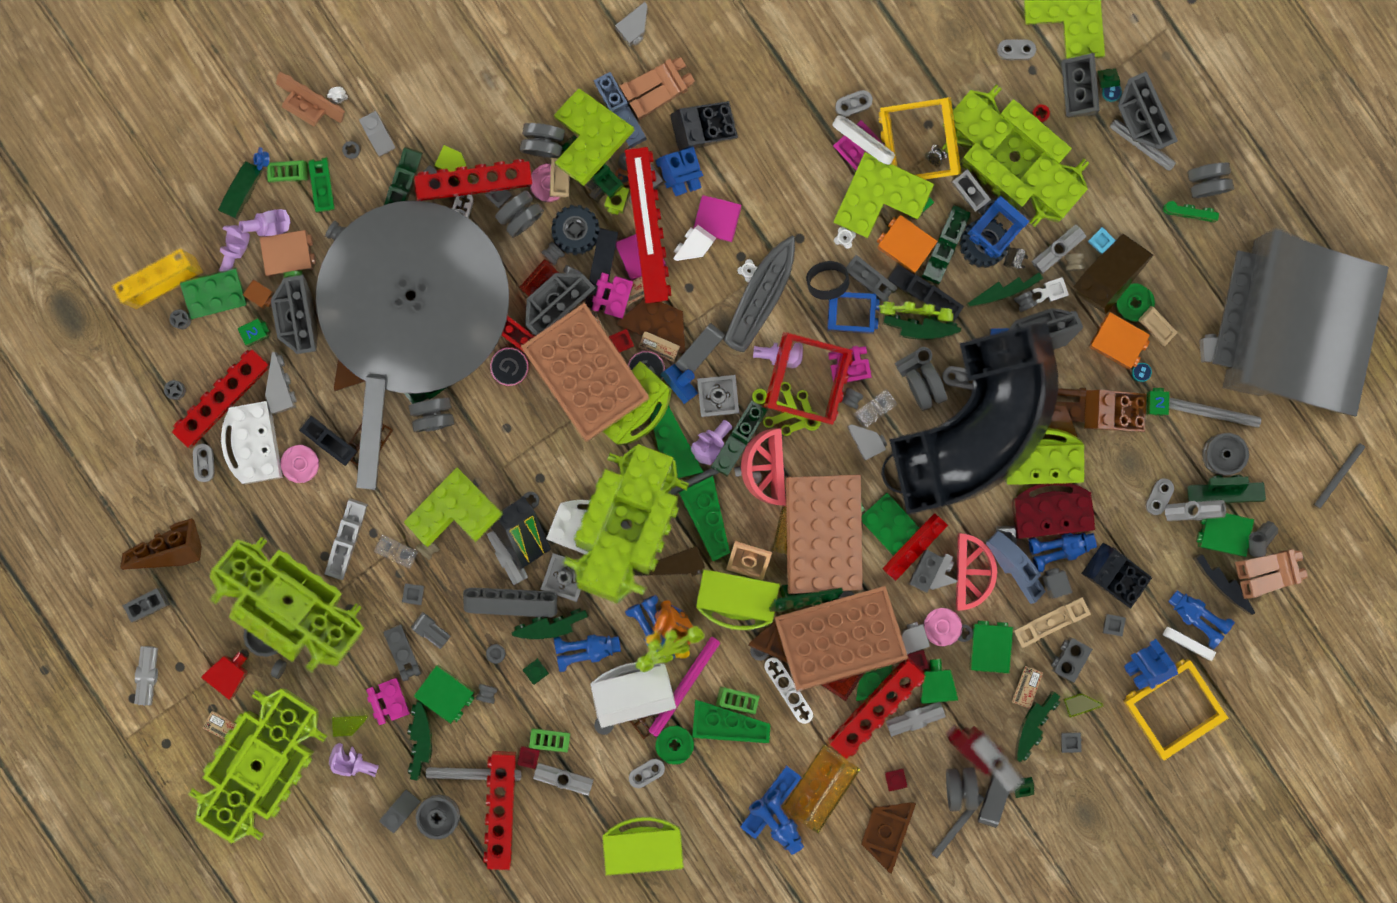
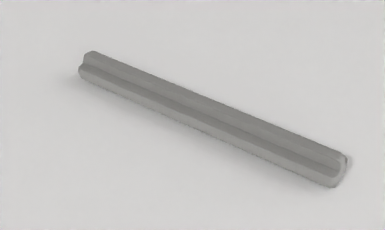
M1169 398L1170 409L1253 427H1260L1261 417Z
M426 768V778L487 780V775H491V769ZM497 769V770H496L497 775H499V776H505V775H506V771H505V770H502V769ZM515 770V781H520L521 771Z

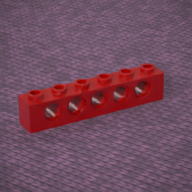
M524 159L513 160L511 164H505V161L495 162L494 166L486 167V164H478L473 169H467V166L457 167L456 171L448 172V169H440L435 174H429L428 171L417 173L418 176H414L417 201L531 187L533 184L529 161L524 162ZM506 171H514L516 178H507ZM488 173L496 174L497 180L494 182L487 179ZM475 175L478 178V182L476 184L469 183L468 176ZM454 177L458 179L459 185L453 187L449 184L448 180ZM432 180H437L440 184V187L438 189H432L429 185V182Z
M255 350L245 351L240 357L242 360L237 365L233 364L227 370L228 374L224 378H219L213 384L214 388L201 396V402L197 406L193 405L186 412L188 415L183 420L179 419L173 425L172 433L187 448L192 449L228 412V408H231L270 368V364ZM246 365L251 366V373L249 375L243 374V368ZM232 379L238 381V386L235 389H231L229 386ZM222 392L225 398L223 402L218 403L216 395ZM209 406L211 408V413L209 416L205 417L203 415V409L204 407ZM192 420H196L198 426L192 431L189 428V424Z
M909 657L906 661L900 662L828 739L829 745L845 759L849 756H854L859 750L858 747L871 738V733L876 728L882 727L885 723L884 719L889 714L892 715L897 711L899 703L902 700L906 701L912 694L911 691L924 682V671ZM902 678H909L907 684L902 685L899 683ZM891 691L896 693L894 698L886 697L887 693ZM880 705L883 707L880 712L873 711L875 706ZM864 719L870 721L867 726H861L860 722ZM851 733L857 735L853 740L847 739V736Z
M493 751L492 756H488L487 767L491 768V775H487V787H490V794L486 795V806H489V813L485 815V825L489 826L488 832H485L484 844H488V850L484 851L483 863H487V869L510 870L516 752ZM503 768L506 771V775L499 776L496 770ZM502 787L506 793L498 795L495 789ZM497 806H501L504 808L505 812L503 814H497L494 808ZM500 825L504 831L496 833L494 827ZM496 844L501 845L503 851L496 852L493 846Z

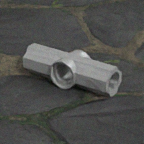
M1075 224L1031 262L1043 274L1085 239L1086 235ZM1059 244L1063 247L1064 251L1062 254L1055 252V245Z
M1223 500L1167 504L1165 508L1167 521H1200L1209 518H1223L1226 514V506ZM1198 507V513L1193 515V509Z
M494 531L488 533V539L496 551L495 555L501 566L505 568L513 585L528 578L525 569H520Z
M140 647L139 666H137L135 671V683L137 684L134 704L152 705L154 685H156L158 678V669L156 668L157 647Z
M936 702L922 708L917 707L906 711L903 715L888 719L886 724L892 737L909 730L914 731L923 728L928 723L943 719L946 716L941 702Z
M985 734L972 744V747L1009 792L1016 789L1023 782ZM996 758H1001L1002 765L999 768H993L992 762Z
M538 763L533 778L588 796L594 780ZM559 775H567L569 782L561 784L558 780Z

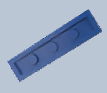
M787 765L760 799L765 803L772 817L775 813L766 803L765 796L770 791L778 789L782 794L780 805H782L802 778ZM750 813L740 828L756 839L767 823L760 816Z

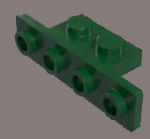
M1220 475L1213 476L1209 479L1207 485H1189L1187 487L1189 502L1223 500L1224 503L1264 502L1266 500L1264 483H1249V477H1243L1242 475H1233L1227 478H1223Z
M788 584L781 585L779 591L782 598L775 599L770 605L769 610L770 612H783L790 608L800 609L808 605L816 606L839 599L844 591L842 588L813 593L790 594L788 593Z

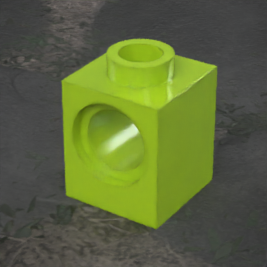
M622 188L614 195L621 197L622 202L619 205L611 203V199L614 196L611 198L607 196L604 207L608 209V213L614 215L624 213L630 193L629 189Z

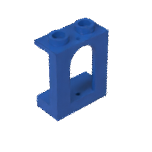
M1000 196L967 234L970 235L969 238L976 245L980 244L985 248L984 252L988 256L997 259L1017 234L1029 223V220ZM1000 212L1013 225L997 244L991 245L981 236V233L996 214Z

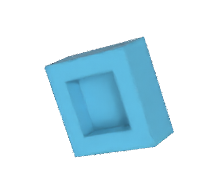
M1103 227L1088 240L1101 255L1116 241Z

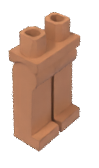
M681 57L672 61L668 59L655 69L628 83L620 85L622 93L639 121L681 93H686L688 91L687 88L695 83L691 73L683 77L679 75L678 71L686 67Z
M1294 549L1284 550L1271 555L1235 562L1239 579L1251 578L1240 581L1244 599L1255 598L1283 587L1302 583V580L1308 577L1306 569H1298L1297 562L1303 559L1302 551H1294ZM1243 565L1245 567L1246 574L1242 570ZM1275 571L1274 573H1270V574H1266V575H1263V576L1255 577V576H1257V575H1261V574H1264V573H1268V572ZM1248 583H1249V587H1250L1251 593H1250V592L1248 591V589H1247Z

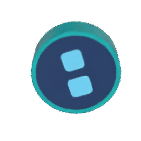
M1120 86L1102 89V97L1107 102L1117 101L1122 94Z
M1138 363L1132 369V376L1138 382L1147 381L1152 375V369L1147 363Z

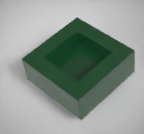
M1116 68L1097 71V78L1101 89L1120 86V78Z
M538 658L523 669V672L533 685L549 674Z
M1021 778L1023 782L1014 789L1015 798L1035 795L1033 778Z

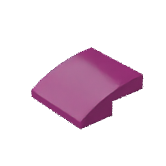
M862 120L856 124L885 146ZM845 135L833 145L855 170H857L864 153L867 152Z
M702 195L694 228L699 225L716 237V239L732 242L742 205Z
M635 234L616 243L631 281L642 276Z

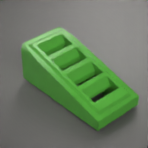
M300 160L269 163L267 166L268 182L308 181V162ZM283 166H285V177H283ZM291 166H293V176H291ZM275 167L278 170V177H275Z
M720 687L716 705L756 714L760 696ZM729 692L728 698H727V702L724 703V702H725V698H726V693ZM736 694L735 703L731 705L733 695ZM741 696H744L742 707H739ZM750 697L752 698L750 708L747 709V703Z
M532 728L529 748L568 752L570 733ZM537 734H541L540 744H536ZM545 734L548 735L547 745H544ZM553 735L556 736L555 746H551ZM560 736H564L563 747H559Z

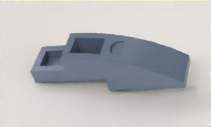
M611 72L595 79L594 83L607 108L633 126L635 130L626 140L629 148L647 140Z
M997 531L986 542L987 546L1005 574H1012L1029 603H1036L1046 592L1038 580L1041 574L1014 542L1000 531Z

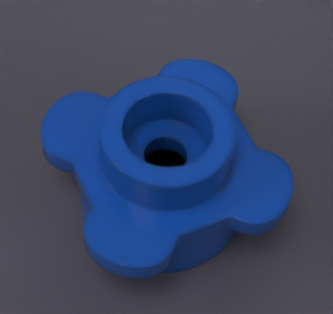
M262 147L258 148V152L253 157L254 164L257 165L258 170H262V167H267L269 164V154L267 151H263Z

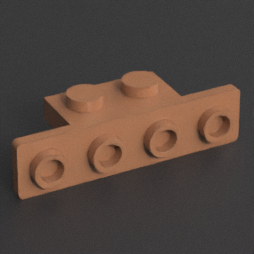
M279 72L276 84L290 93L282 103L284 109L314 127L324 114L339 123L343 121L345 111L339 105L333 104L326 100L324 96L311 91L306 85L293 80L291 76Z

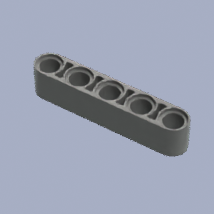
M467 588L463 591V608L465 612L474 614L552 617L557 614V594L551 591Z

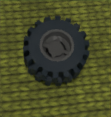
M570 205L568 208H562L561 212L558 211L552 221L551 231L554 242L559 249L565 251L566 254L571 253L575 256L591 251L592 247L597 243L600 229L595 214L590 212V209L587 207L583 208L582 205Z
M977 219L964 229L961 241H959V246H961L960 252L964 254L963 258L970 261L969 264L977 265L976 267L988 268L1000 262L1007 255L1010 244L997 259L988 256L984 252L985 248L980 244L976 245L969 238L970 235L967 234L978 222L979 219ZM992 219L981 233V236L991 245L997 244L1007 232V229H1003V224L1001 222L998 224L995 219Z

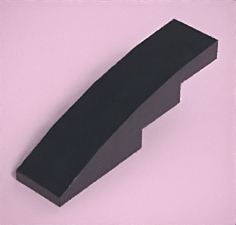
M599 229L589 279L595 289L586 297L585 304L587 307L592 308V298L596 295L598 288L596 284L602 272L609 274L608 282L610 280L619 231ZM605 288L603 295L604 299H606L608 288ZM600 305V310H604L605 305Z
M896 264L887 278L892 284L919 302L934 305V311L940 312L941 308L952 309L954 314L953 322L964 307V305L936 286L929 284L899 264Z
M1203 554L1193 557V560L1205 577L1223 596L1247 614H1255L1248 599H1244L1242 589L1236 580L1227 581L1220 567L1211 569Z

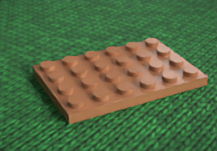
M585 303L521 346L585 442H588L650 399Z
M861 475L786 477L788 593H813L842 588L843 591L862 590Z
M886 586L774 618L796 692L908 659Z

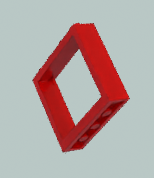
M783 332L763 407L833 425L836 417L839 415L837 408L838 404L843 400L844 392H842L843 385L848 381L849 374L847 370L848 366H851L853 362V350ZM793 341L841 354L824 417L777 404Z

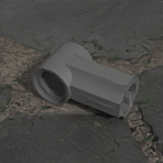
M921 347L894 364L903 378L906 376V373L914 369L917 370L929 363L932 359V352L927 347ZM920 351L928 353L929 358L927 361H921L918 358Z
M1267 521L1263 523L1257 532L1250 534L1249 554L1251 556L1262 557L1266 555L1268 545L1278 534V527L1273 522Z
M422 612L410 628L441 649L451 636L436 625L432 618Z

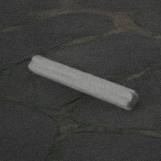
M1115 119L1110 125L1112 130L1168 171L1172 170L1175 166V161L1159 149L1133 141L1127 126L1118 119Z

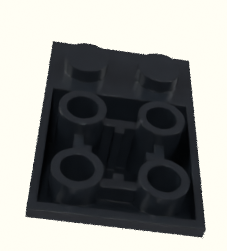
M729 101L680 108L670 114L678 151L691 147L696 149L738 138Z
M1105 543L1101 544L1081 573L1130 609L1152 579L1149 574L1122 553Z

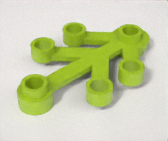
M883 302V305H879L880 314L895 315L896 312L904 314L914 313L922 316L938 315V320L953 322L954 314L952 309L941 308L940 312L934 311V305L923 304V308H915V303L904 302V306H895L893 302Z
M782 382V385L787 384L789 386L788 391L780 389L784 394L787 405L777 401V404L797 409L790 391L791 385L788 382ZM757 389L753 392L752 399L755 403L761 405L765 402L767 393L763 389ZM800 390L797 393V399L802 402L804 412L819 415L816 412H812L807 391ZM804 392L806 398L800 399L799 393ZM759 393L763 395L761 401L756 399V395ZM784 412L774 417H766L763 424L766 428H772L774 424L793 417L801 420L793 425H783L781 427L782 435L789 436L792 432L803 428L814 431L820 427L821 422L815 421V424L810 425L808 418ZM767 419H771L773 421V424L771 426H767L765 424V421ZM784 427H788L790 429V432L788 434L783 433Z
M698 626L690 628L687 631L688 635L676 642L674 641L677 640L678 635L675 630H671L665 634L666 641L662 647L658 640L651 641L648 644L650 650L646 655L641 656L637 660L636 668L640 669V672H647L655 666L654 664L668 663L673 660L672 654H682L689 651L690 647L687 643L689 640L693 644L704 639L705 636L701 628H698Z

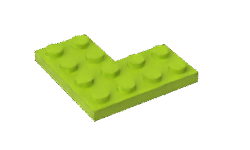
M1024 0L1025 25L1063 22L1066 59L1095 53V58L1105 57L1101 0Z
M578 88L554 114L557 121L579 136L556 160L555 164L584 186L635 130L633 126Z
M865 152L834 219V223L869 238L884 204L919 219L935 184L893 164H884L871 154Z
M456 467L404 523L425 546L429 547L454 520L476 542L503 513Z

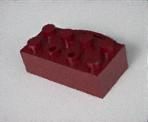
M1072 483L1037 484L1024 490L1012 500L1017 539L1095 530L1091 492ZM1059 485L1073 489L1071 493L1050 491L1034 497L1029 495L1031 491L1045 486Z
M953 725L946 732L949 742L980 772L988 776L992 770L972 747V744L982 737L984 733L975 726L971 729L965 727L961 731ZM995 743L993 744L1000 753L1003 752ZM1001 758L993 760V768L1002 761Z

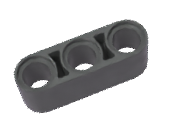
M710 323L675 365L683 372L691 370L694 373L725 337V334Z
M994 772L978 816V822L997 828L1009 791Z

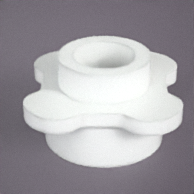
M342 87L330 89L327 98H330L329 101L335 104L342 103L348 98Z
M840 227L837 237L834 238V243L836 245L841 244L846 249H849L852 246L853 238L856 237V233Z
M748 259L742 267L738 268V274L743 275L745 281L749 282L758 267L753 264L751 259Z

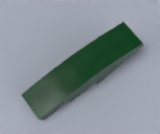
M408 147L403 148L400 162L396 167L384 205L408 201L414 183V176L417 174L422 159V152Z
M953 205L922 278L935 284H940L971 212Z
M1039 272L1024 283L1018 277L1005 287L1000 282H997L968 302L966 306L967 308L982 306L1009 298L1041 281L1043 276Z

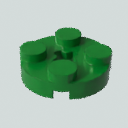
M1138 283L1130 284L1116 302L1117 312L1124 320L1130 322H1139L1140 317L1150 306H1155L1153 293ZM1133 297H1135L1136 300H1140V304L1137 305V308H1134V306L1130 304V302L1133 300Z
M668 726L661 731L656 739V752L662 760L669 764H681L693 752L694 741L692 735L681 726ZM672 740H676L677 743H680V746L677 747V750H673V747H669V744L672 743Z

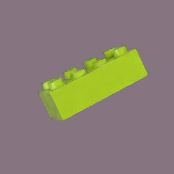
M641 361L633 368L632 373L650 399L603 431L615 444L620 446L635 442L650 433L663 418L671 398L672 389ZM661 402L660 411L652 423L640 433L632 436L631 433L648 420L656 406Z
M1048 428L1045 434L1059 435L1065 437L1066 441L1042 439L1027 461L1005 480L1006 484L1084 483V444L1082 440L1066 431Z
M704 569L696 608L710 621L726 628L735 630L760 628L773 622L774 611L770 612L769 607L777 599L780 584ZM716 612L724 617L735 620L754 619L755 624L748 626L727 624L712 617V613Z
M636 817L616 824L603 834L606 875L683 869L680 827L669 821L656 817ZM638 821H653L663 824L661 829L641 826L623 832L619 830L621 826Z

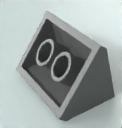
M1095 53L1061 60L1066 117L1096 115L1100 109Z

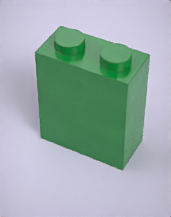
M1226 513L1223 518L1200 520L1202 528L1201 531H1198L1196 537L1198 547L1247 557L1249 536L1252 533L1255 519Z
M978 620L977 624L972 625L973 636L971 638L969 670L1010 674L1013 627H1009L1006 622H997V625H989V621Z
M438 664L413 697L451 724L453 721L458 722L464 714L461 710L465 705L469 707L473 702L475 691Z

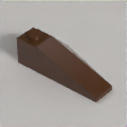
M191 518L170 526L171 530L162 535L159 532L154 535L155 538L150 542H142L122 553L120 568L126 570L184 566L200 561L202 545L194 519Z

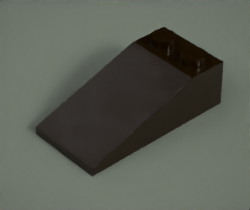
M1122 234L1073 286L1075 293L1106 315L1154 255L1125 234Z
M695 546L658 560L654 571L650 570L648 575L633 569V576L686 575L691 573L693 577L703 573L702 569L705 566L699 549Z

